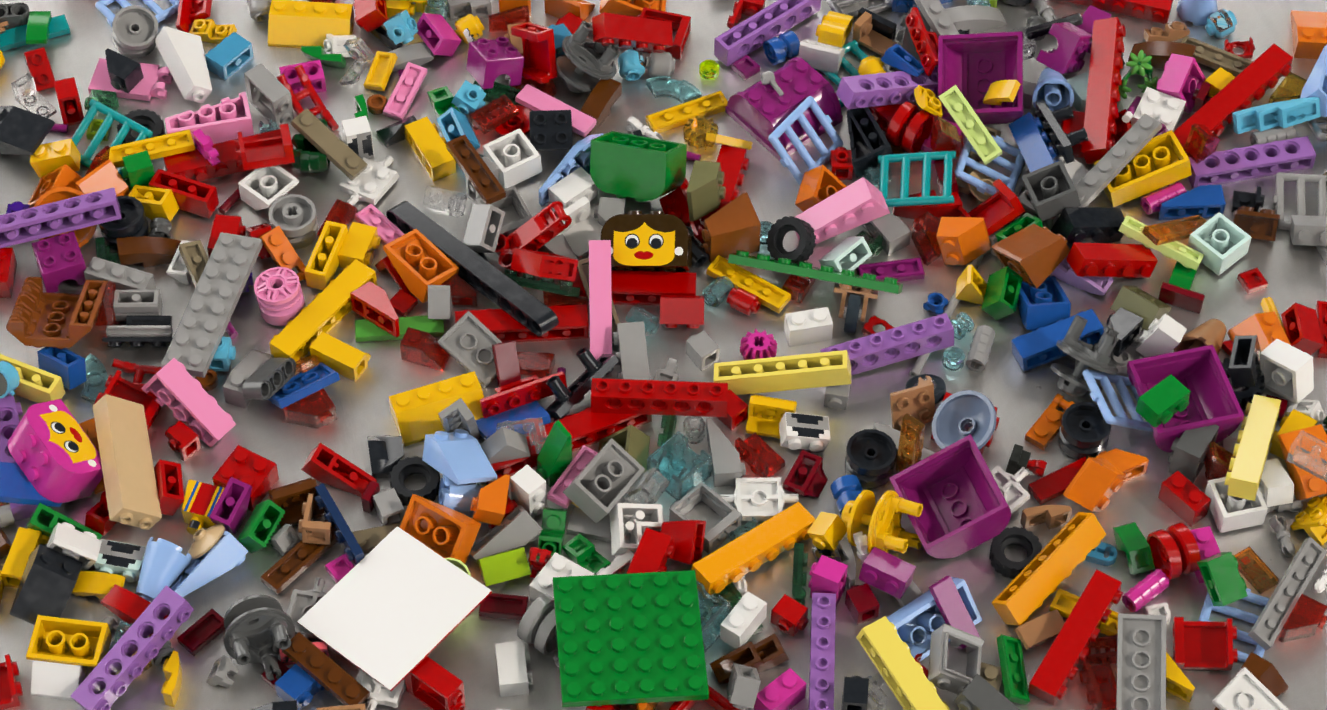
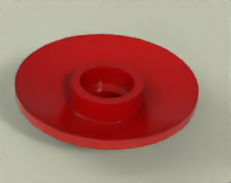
M512 105L501 109L493 120L495 131L500 136H504L520 128L524 135L530 132L529 112L531 110L521 105Z

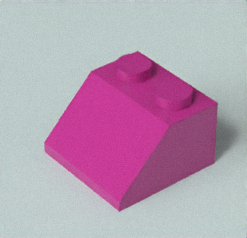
M1172 53L1169 61L1165 63L1164 72L1157 81L1156 89L1186 101L1184 112L1191 114L1195 101L1192 100L1195 89H1200L1206 78L1194 57Z

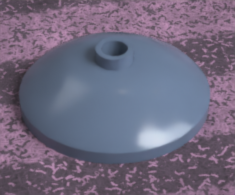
M973 390L959 391L950 395L939 405L932 420V434L936 444L941 449H944L971 434L978 449H981L990 440L996 427L997 417L992 402L982 393Z

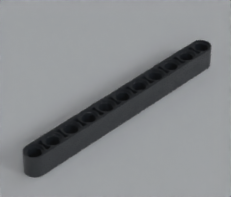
M403 201L386 212L387 218L404 234L414 229L419 230L459 267L458 276L535 335L542 336L558 325L557 315L549 307L408 201Z

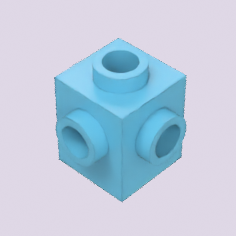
M407 10L390 17L383 23L387 29L389 39L395 45L401 42L403 44L409 43L414 39L413 35L418 32L417 23L410 17Z
M465 80L451 103L457 106L460 112L465 115L469 114L472 117L476 111L480 113L486 102L483 100L486 93L480 86L473 85Z
M222 337L209 369L229 372L231 360H235L236 347L232 346L231 337Z

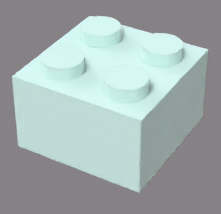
M1218 212L1190 234L1187 246L1204 254L1201 262L1219 276L1248 253L1252 237Z

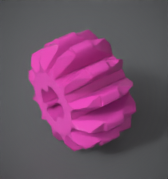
M755 329L754 333L747 332L746 337H742L740 353L744 360L776 356V340H774L773 334L767 335L766 330L760 333Z

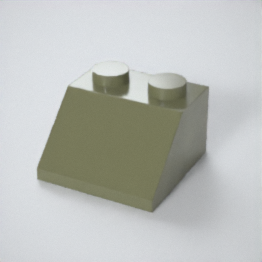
M694 161L687 188L690 221H696L718 209L721 199H725L726 187L722 186L724 183V172L721 171L720 162Z
M1122 286L1110 309L1116 312L1122 307L1144 318L1141 331L1144 329L1148 331L1152 321L1155 318L1159 320L1164 314H1168L1172 307L1137 286Z
M629 425L599 440L598 452L612 438L645 468L639 478L646 475L650 436L633 425Z

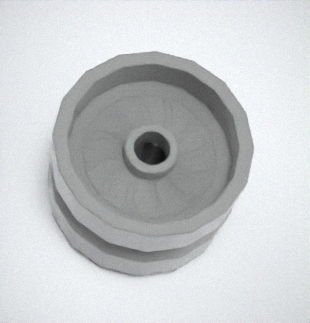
M139 5L121 9L115 15L112 22V41L116 50L129 58H142L149 55L155 49V38L158 35V21L155 15L147 8Z
M289 194L275 200L270 206L268 215L271 229L280 226L294 250L307 247L317 238L319 230L317 213L314 203L309 198L302 195Z
M543 594L529 606L519 623L517 636L529 645L534 644V648L546 656L553 654L558 648L554 598L548 594Z

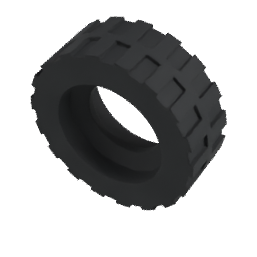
M137 109L124 115L143 126L150 127L153 131V135L150 138L166 135L163 120L154 111ZM119 123L117 125V132H119L123 124ZM132 129L129 130L122 144L135 142L136 137L131 135Z
M785 216L782 219H778L771 226L770 231H768V238L766 239L767 250L770 252V256L777 261L778 258L791 259L793 264L807 261L810 255L813 254V249L816 246L815 231L804 220L793 216ZM789 231H796L800 237L799 245L794 251L788 252L783 247L784 236Z
M414 456L400 460L397 465H394L392 472H390V488L395 489L403 506H408L412 494L430 501H434L436 496H438L440 472L422 460L423 457ZM421 474L426 478L427 482L422 489L409 490L405 487L404 480L409 475Z
M1007 527L993 538L989 560H991V565L997 573L1002 574L1005 578L1014 579L1041 551L1042 544L1039 542V538L1033 532L1026 530V528ZM1011 544L1020 545L1026 549L1027 557L1021 562L1011 561L1004 554L1005 548Z

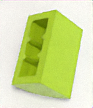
M524 547L476 559L486 587L531 575Z

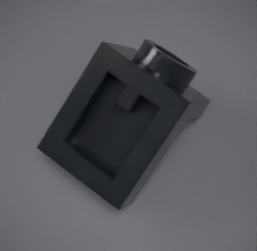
M1257 186L1255 193L1234 191L1231 212L1238 210L1241 206L1253 207V212H1258L1259 207L1263 208L1265 195H1261V187Z

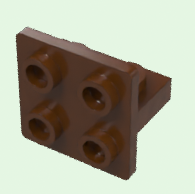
M1241 206L1238 210L1233 211V223L1250 235L1251 239L1275 241L1277 224L1280 219V215L1275 214L1276 210L1262 209L1260 212H1253V207Z
M308 478L268 491L270 500L285 510V514L279 522L280 528L285 524L297 525L299 524V519L304 518V515H302L303 501L307 502L309 493L314 494V497L317 496L315 487L318 485L315 479ZM315 500L312 520L323 517L325 514L324 509L319 510Z

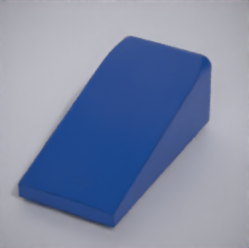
M898 44L888 48L881 58V61L915 77L925 73L921 62Z

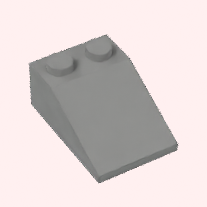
M611 438L563 493L597 524L611 511L644 472L645 468Z

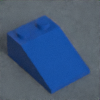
M1048 276L1037 289L1022 281L1017 305L1021 321L1026 330L1035 331L1040 327H1046L1061 319L1070 317L1071 302L1055 276Z

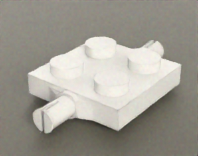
M387 155L381 163L363 158L368 164L367 168L354 180L346 177L339 184L340 191L351 196L345 202L347 208L352 209L358 201L376 205L399 179L398 172L388 168L394 162L391 156Z
M997 465L991 470V473L1010 507L1012 515L1030 499V494L1020 484V481L1029 472L1024 467H1021L1019 471L1012 475Z
M781 477L736 478L734 494H720V497L726 502L734 503L736 510L742 514L741 521H767L782 512L785 503L798 502V493H784Z
M361 669L356 678V681L370 692V696L366 699V710H375L377 705L398 707L405 689V679L390 691Z

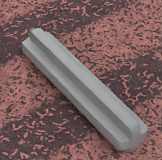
M108 325L106 327V336L172 337L173 330L172 326Z

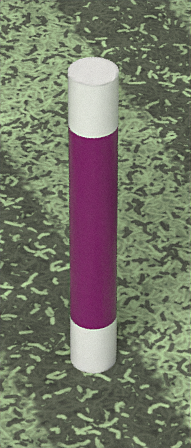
M1139 92L1122 117L1123 122H1130L1144 93Z

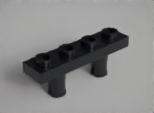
M1043 99L1036 101L1037 110L1034 111L1035 118L1039 117L1042 121L1041 123L1044 126L1043 132L1048 133V137L1051 140L1050 143L1052 146L1055 145L1058 156H1062L1066 163L1075 161L1072 146L1088 141V135L1085 128L1066 134L1058 124L1074 118L1071 106L1068 105L1067 107L1052 111Z
M583 347L576 353V356L580 359L586 370L568 388L565 387L559 376L555 375L548 379L546 384L556 396V400L545 409L550 418L562 419L570 413V409L575 404L580 403L585 398L584 395L591 390L592 378H603L614 370V366L619 362L615 354H602L596 360L589 348Z

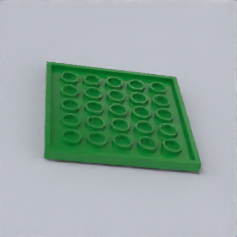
M695 570L553 577L562 708L709 699Z

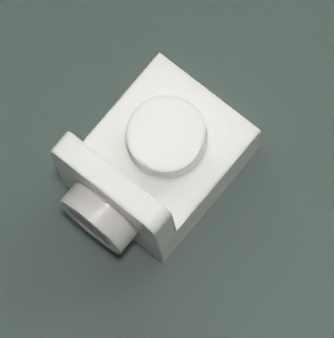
M326 34V39L324 40L326 54H342L343 57L356 56V36Z
M1302 399L1298 404L1292 402L1286 411V415L1289 416L1291 411L1295 409L1317 420V425L1321 424L1325 417L1319 400Z

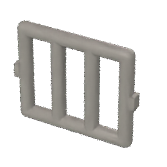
M1281 172L1275 175L1273 206H1275V214L1280 215L1277 229L1290 230L1291 221H1284V181L1296 182L1297 215H1306L1305 182L1318 183V216H1327V175Z

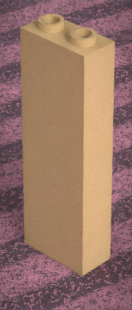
M105 394L92 407L109 518L111 521L149 530L162 518L144 406Z

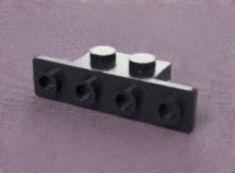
M127 315L126 325L172 326V316ZM102 337V342H108V346L121 347L122 342H130L131 347H144V342H152L153 347H166V342L171 343L173 337Z

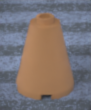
M1218 319L1206 321L1186 333L1180 344L1174 348V352L1213 345L1217 355H1219L1227 332L1225 324Z

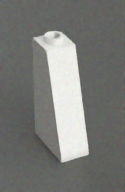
M164 26L155 38V43L184 99L203 104L212 92V86L201 36Z

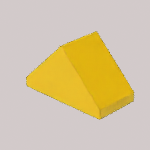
M972 264L965 268L956 281V299L983 305L987 283Z

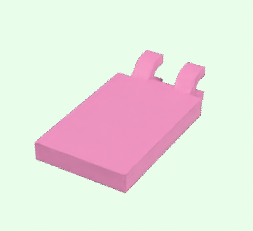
M99 58L88 91L92 95L150 101L151 97L166 100L168 93L164 89L166 84L172 83L173 76L170 75L168 67L160 69L159 65L140 63L144 78L129 93L115 89L111 85L106 59Z

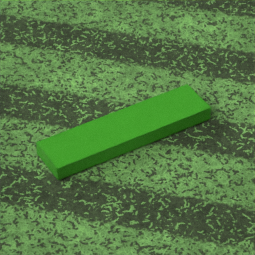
M428 315L398 317L400 336L397 338L367 319L355 320L356 342L442 337L444 335V319H428Z

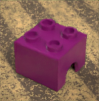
M1069 22L1053 23L1049 34L1056 37L1058 47L1048 52L1040 50L1036 60L1061 74L1081 71L1085 64L1083 59L1086 53L1091 51L1092 34Z
M497 37L494 40L481 38L478 41L469 43L466 70L483 89L493 88L495 79L502 74H506L505 79L510 80L509 86L521 85L524 57L511 44L508 38Z
M74 231L31 243L46 293L59 292V284L67 279L76 280L78 286L84 285L86 281L84 275L86 265Z

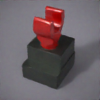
M1015 444L1006 472L1014 475L1021 467H1024L1035 475L1043 477L1047 462L1043 460H1029L1031 453L1024 451L1023 446Z

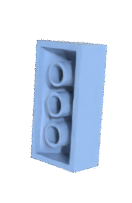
M951 577L974 625L982 621V617L965 580ZM930 590L887 617L889 622L895 625L901 640L909 646L913 658L917 654L922 653L921 660L930 655L931 633L945 623Z

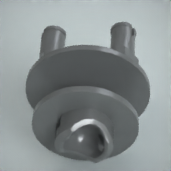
M586 21L581 22L574 34L564 38L562 49L565 55H561L556 59V70L560 74V78L565 80L568 90L574 93H582L583 91L591 93L600 79H612L617 72L614 60L620 53V49L616 45L609 44L608 46H603L602 43L593 42L587 38L593 28Z
M1078 315L1075 316L1064 339L1058 340L1056 343L1057 347L1079 361L1075 370L1057 363H1052L1050 368L1060 376L1057 387L1061 391L1071 396L1077 394L1082 397L1086 394L1087 390L1090 391L1082 374L1083 370L1088 369L1089 366L1108 374H1117V365L1110 360V354L1119 340L1116 337L1119 332L1106 326L1098 344L1092 345L1083 342L1080 336L1088 321ZM1097 383L1100 391H1102L1103 388Z
M251 595L238 600L227 610L224 616L226 631L223 642L227 653L239 665L260 662L264 667L266 678L270 681L275 680L273 674L276 675L277 679L280 678L281 670L277 663L278 655L280 654L279 648L285 650L290 647L291 639L295 635L293 620L282 610L281 604L271 596Z

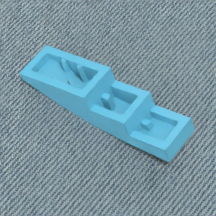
M1318 97L1292 99L1233 112L1234 132L1241 134L1254 129H1258L1261 132L1277 126L1284 129L1321 117L1320 100Z

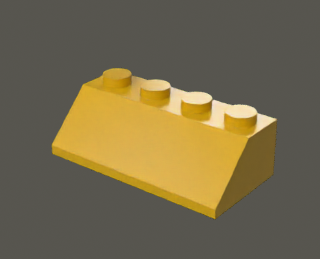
M272 0L268 19V46L290 48L322 46L324 49L326 34L334 36L352 35L355 22L353 4Z
M475 371L389 396L390 412L399 435L402 436L404 447L425 441V434H435L436 431H444L438 413L460 398L470 409L475 420L483 418L480 399L484 398Z

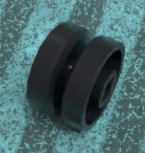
M117 196L122 219L98 224L105 244L113 250H118L117 238L149 236L150 228L141 202L134 197Z
M1091 402L1072 404L1062 415L1058 435L1059 445L1068 456L1077 460L1083 457L1087 459L1089 457L1095 458L1099 453L1105 451L1108 445L1111 424L1105 422L1097 404Z
M864 429L856 432L849 439L846 446L845 473L857 476L861 486L865 488H877L885 485L894 473L897 453L896 444L889 435L876 429Z

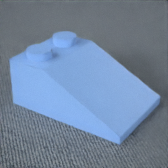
M456 429L454 432L436 431L435 434H425L422 460L457 485L497 480V474L479 442L468 431Z

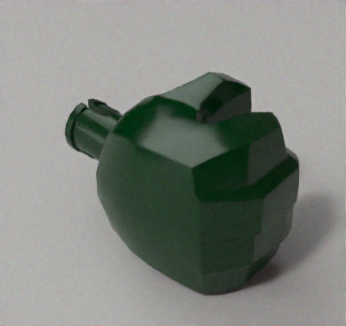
M318 118L325 126L328 125L326 120ZM295 134L292 138V144L296 147V149H293L295 163H292L293 167L304 173H322L329 170L330 160L327 156L322 154L302 134Z

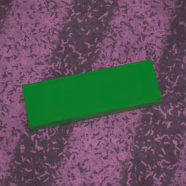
M1001 634L996 639L1005 697L1013 703L1026 705L1030 702L1021 640Z

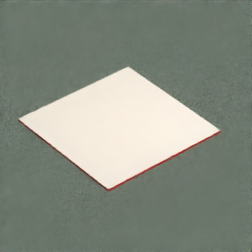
M397 526L302 616L297 623L388 690L392 691L492 591Z

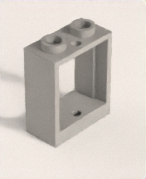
M262 64L245 72L244 77L248 101L276 129H280L282 124L289 125L294 119L291 92Z
M515 186L504 188L506 197L491 204L499 209L513 205L521 219L501 227L500 234L506 237L532 218ZM481 197L475 199L476 204H485Z
M701 482L696 487H691L682 499L672 503L669 509V521L688 520L684 515L701 501L723 518L704 536L703 550L710 554L741 527L742 514L705 483Z

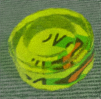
M714 60L701 62L699 65L700 76L707 80L715 79L719 75V64Z

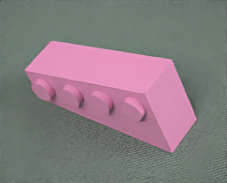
M246 91L239 93L237 98L230 100L227 97L221 99L219 104L201 106L199 111L192 112L189 110L165 118L167 134L190 129L193 139L192 132L201 129L205 135L208 134L213 144L238 139L237 132L241 131L242 137L254 135Z
M862 177L795 217L811 225V228L815 231L814 235H816L815 243L818 244L887 215L890 211L882 192Z
M175 358L168 362L141 388L145 393L152 392L157 397L155 401L161 406L166 404L172 409L173 416L178 421H186L189 424L188 427L198 434L199 438L210 448L236 425L231 415L217 404L216 399L209 395L202 388L201 383L193 378L186 371V367Z

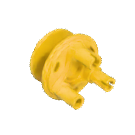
M863 490L855 501H848L845 504L841 513V520L847 527V538L851 546L856 547L853 534L862 531L863 535L866 534L868 536L867 547L869 553L874 547L887 553L889 550H894L902 554L906 553L908 546L918 550L921 548L919 544L921 541L918 535L907 532L902 528L901 517L902 513L920 517L923 504L899 497L898 493L892 490L886 491L879 499L877 505L875 495L870 490Z

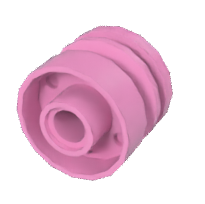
M286 267L270 268L256 278L254 291L261 317L267 323L274 326H285L299 315L301 309L306 306L299 277L293 270Z

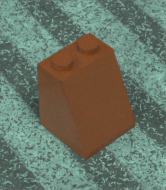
M747 192L741 194L704 220V229L701 231L704 243H701V247L709 255L710 263L718 255L729 259V254L736 253V250L748 251L749 254L759 252L761 224Z
M1032 224L1012 234L991 247L1004 268L1008 266L1023 277V282L1036 289L1070 252L1066 244L1068 241L1064 236L1059 233L1056 235L1047 227H1040L1036 224Z

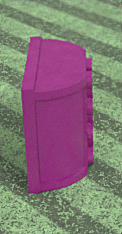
M1023 32L939 35L938 96L956 85L984 125L1007 124L1022 117ZM1000 80H1017L1021 84L1013 102H1002L1001 105L983 103L991 83ZM942 104L943 116L941 119L956 123Z
M800 57L788 60L783 67L773 72L775 81L784 92V95L779 96L771 84L763 85L760 80L743 92H737L732 95L728 100L725 110L735 122L779 161L781 158L768 140V136L808 96H812L823 113L829 115L833 127L843 121L840 102L830 82ZM809 107L803 114L817 135L821 136L826 131ZM796 120L791 127L805 146L811 142V139L798 120ZM784 132L778 139L790 156L797 150Z
M1213 345L1128 361L1127 375L1139 397L1171 374L1191 391L1188 400L1189 405L1184 411L1175 413L1166 424L1161 423L1156 428L1151 425L1156 445L1162 451L1171 453L1173 451L1171 446L1175 438H1180L1185 430L1215 424L1219 426L1215 444L1230 436L1238 428L1241 421H1243V411Z
M971 434L889 478L899 497L923 504L920 517L908 515L925 551L934 558L948 559L958 557L999 535L1010 521L1011 509Z

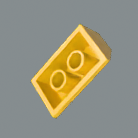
M38 615L26 659L96 667L109 651L112 639L109 625L102 622Z

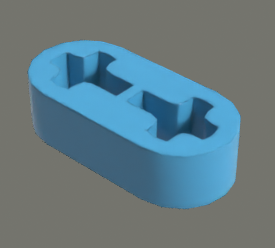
M1100 542L1096 548L1089 552L1085 561L1103 566H1111L1117 559V549L1111 544ZM1105 552L1110 553L1108 558L1104 557Z

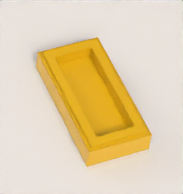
M376 52L363 84L365 89L385 91L398 58L395 53Z
M706 133L705 138L708 142L747 150L752 148L753 143L713 133Z

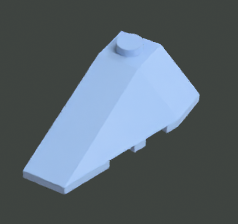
M1327 45L1324 46L1300 98L1318 97L1320 100L1321 117H1327Z
M603 133L588 135L572 146L539 189V204L541 206L549 202L548 188L573 171L582 167L590 174L591 140L604 135Z
M224 531L220 540L207 553L190 561L184 569L183 575H179L170 588L181 597H184L242 564L246 558L245 555L249 551L231 533Z

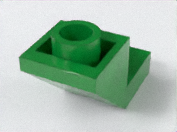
M543 509V530L539 535L538 548L551 551V557L555 552L560 555L562 554L567 510Z
M1132 522L1113 527L1117 550L1125 551L1130 574H1138L1155 569L1150 545L1136 523Z

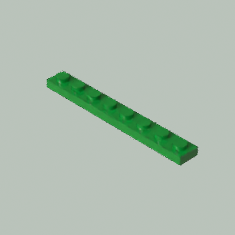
M736 250V253L729 254L728 263L895 294L901 293L903 283H898V279L892 277H885L884 280L876 279V275L870 273H863V276L854 275L855 271L842 269V272L833 271L834 267L826 265L815 268L809 262L800 261L799 264H793L791 259L778 258L777 261L770 259V255L757 254V257L750 256L749 252L744 250Z

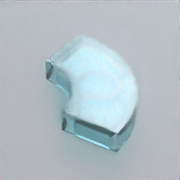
M669 76L646 79V85L655 98L672 97L680 103H685L702 97L699 89L685 80L671 79Z
M90 353L85 358L87 381L81 396L83 399L94 404L100 392L104 393L106 390L105 383L108 375L102 362Z

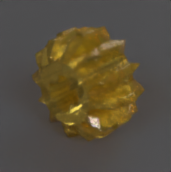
M696 115L694 120L689 119L687 124H685L683 138L688 143L689 148L695 146L696 150L703 148L706 151L707 146L713 147L715 144L705 140L706 133L718 134V126L714 123L713 118L707 120L705 116L699 118Z

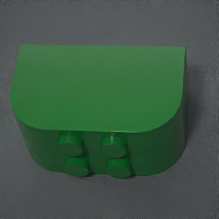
M611 131L591 140V178L600 190L616 194L617 198L631 197L635 198V201L638 202L654 200L676 190L683 184L686 175L687 144Z

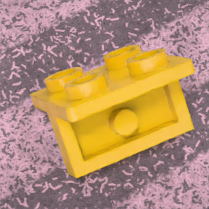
M760 395L751 396L746 433L780 439L779 423L785 412H796L797 402Z
M1315 496L1308 501V506L1304 511L1295 516V521L1290 527L1292 530L1304 529L1309 537L1314 539L1320 546H1323L1327 541V496Z

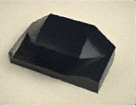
M368 436L372 477H390V472H392L394 465H397L404 457L402 436Z

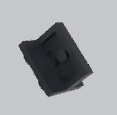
M571 110L529 112L530 142L537 151L570 150L572 148Z

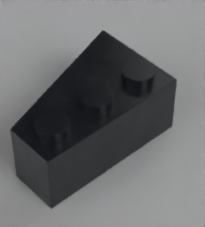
M868 107L846 111L852 164L856 178L880 168L881 163L878 162V155L893 154L891 145Z
M1065 207L1052 227L1051 232L1064 236L1068 241L1066 244L1070 250L1074 242L1113 243L1120 241L1124 235L1118 230L1125 218L1119 207Z

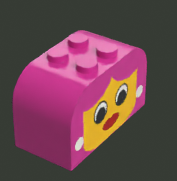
M61 399L34 404L28 408L8 440V450L36 491L52 502L65 503L90 497L103 478L98 450Z

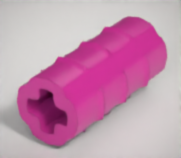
M1177 182L1163 189L1160 188L1154 193L1151 192L1149 195L1141 198L1142 209L1147 215L1160 212L1161 203L1185 193L1186 189L1181 182Z
M1156 569L1142 581H1139L1137 585L1122 595V602L1125 607L1133 613L1137 612L1157 595L1162 594V591L1170 586L1167 575L1161 570Z

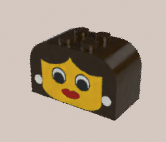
M629 211V214H618L609 218L603 225L601 240H611L612 271L691 272L692 239L686 225L678 217L663 214V211H650V214H642L641 211Z

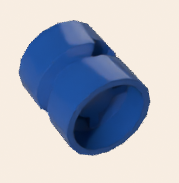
M791 30L780 34L778 38L773 37L763 43L764 53L772 65H778L786 61V58L791 59L799 55L800 41Z
M855 475L839 477L833 481L830 487L834 499L837 500L836 505L840 515L845 504L848 501H855L862 492L860 481Z

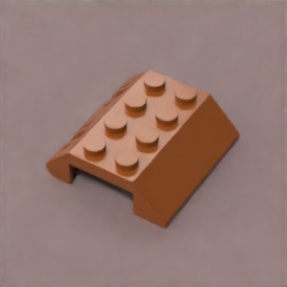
M27 277L22 286V292L19 293V297L12 310L6 329L25 346H34L36 348L56 347L58 349L71 348L92 330L108 286V281L86 280L81 294L43 292L42 277Z

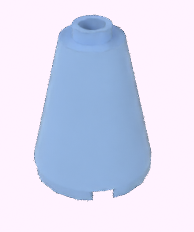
M1179 0L1177 4L1178 16L1184 22H1193L1194 26L1207 25V17L1218 11L1217 0Z
M1050 67L1044 69L1032 94L1034 107L1036 108L1035 102L1042 99L1052 111L1067 107L1068 105L1072 107L1074 92L1070 84L1061 73Z
M442 475L443 478L440 480L438 502L443 506L473 517L474 511L470 510L472 498L477 497L480 489L484 486L475 483L457 485Z
M150 537L147 542L135 594L151 603L166 585L170 588L188 566L192 556L189 553L186 556L182 554L183 548L161 538H158L157 542H155L154 538Z

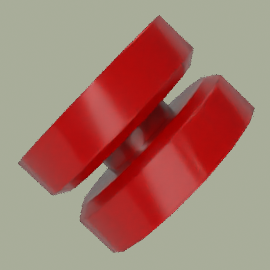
M906 101L892 117L887 128L886 139L889 144L895 147L902 145V150L907 153H918L924 140L930 137L935 123V116L926 110L919 111L917 105Z
M1177 523L1169 526L1166 531L1160 529L1148 534L1147 542L1150 545L1155 570L1159 569L1165 573L1169 581L1180 577L1181 573L1187 575L1199 570L1197 563L1201 561L1199 548L1195 537L1185 524Z

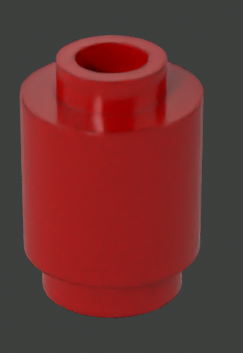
M735 287L730 291L726 301L730 304L731 308L748 316H751L753 313L756 314L761 305L759 296L742 288L737 289Z

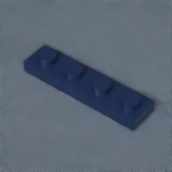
M324 483L315 487L317 496L314 497L316 505L319 510L324 509L326 513L324 514L325 520L330 522L331 526L336 530L334 535L338 543L344 544V552L348 561H353L357 565L364 558V552Z

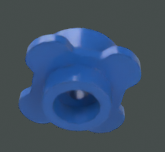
M940 293L929 294L927 302L923 304V308L937 315L943 314L944 307L948 305V299Z

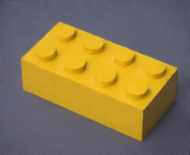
M1173 130L1152 138L1103 189L1112 207L1119 206L1192 175L1190 160Z

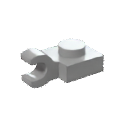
M669 357L665 369L658 368L653 380L678 381L679 374H676L678 360Z

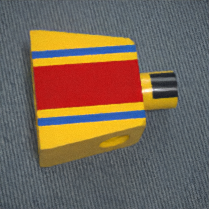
M189 479L182 505L183 520L186 524H189L186 529L188 533L194 535L201 528L208 529L214 526L209 516L225 489L224 487Z

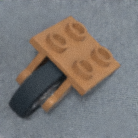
M835 283L834 292L842 293L838 318L845 320V333L855 334L857 322H865L868 298L877 299L878 290ZM848 293L850 294L848 306H845L846 296ZM861 296H864L863 306L860 309Z
M931 374L917 375L908 380L904 390L890 393L892 428L901 431L932 422L935 414V404L941 402L946 393L944 380Z

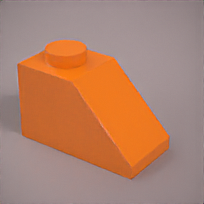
M1116 448L1108 452L1103 451L1095 457L1105 458L1126 475L1122 480L1123 483L1146 474L1149 463L1147 457Z
M505 474L481 488L478 496L472 498L470 510L474 511V520L500 526L505 515L510 475Z

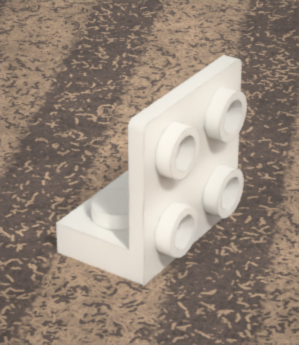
M585 196L563 209L566 215L571 217L572 222L558 234L564 235L577 259L589 253V240H601V230L603 227L590 215V201Z

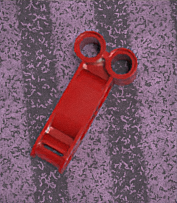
M552 202L507 237L499 234L495 253L499 256L498 262L501 267L512 275L521 274L522 272L510 269L514 248L537 251L571 224L572 219L563 210L564 205L562 202Z

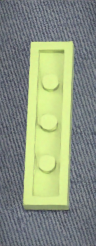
M956 85L938 96L985 165L1003 154Z
M1126 215L1118 230L1124 236L1141 242L1147 248H1153L1161 252L1163 256L1180 262L1186 268L1197 270L1204 257V254Z

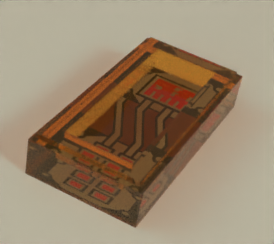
M1250 546L1234 555L1238 561L1239 572L1259 594L1278 584L1279 578Z

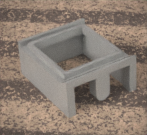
M944 623L931 633L928 680L939 689L959 695L977 673L980 675L981 652L984 640ZM949 639L952 647H958L961 644L968 646L966 652V676L946 668Z

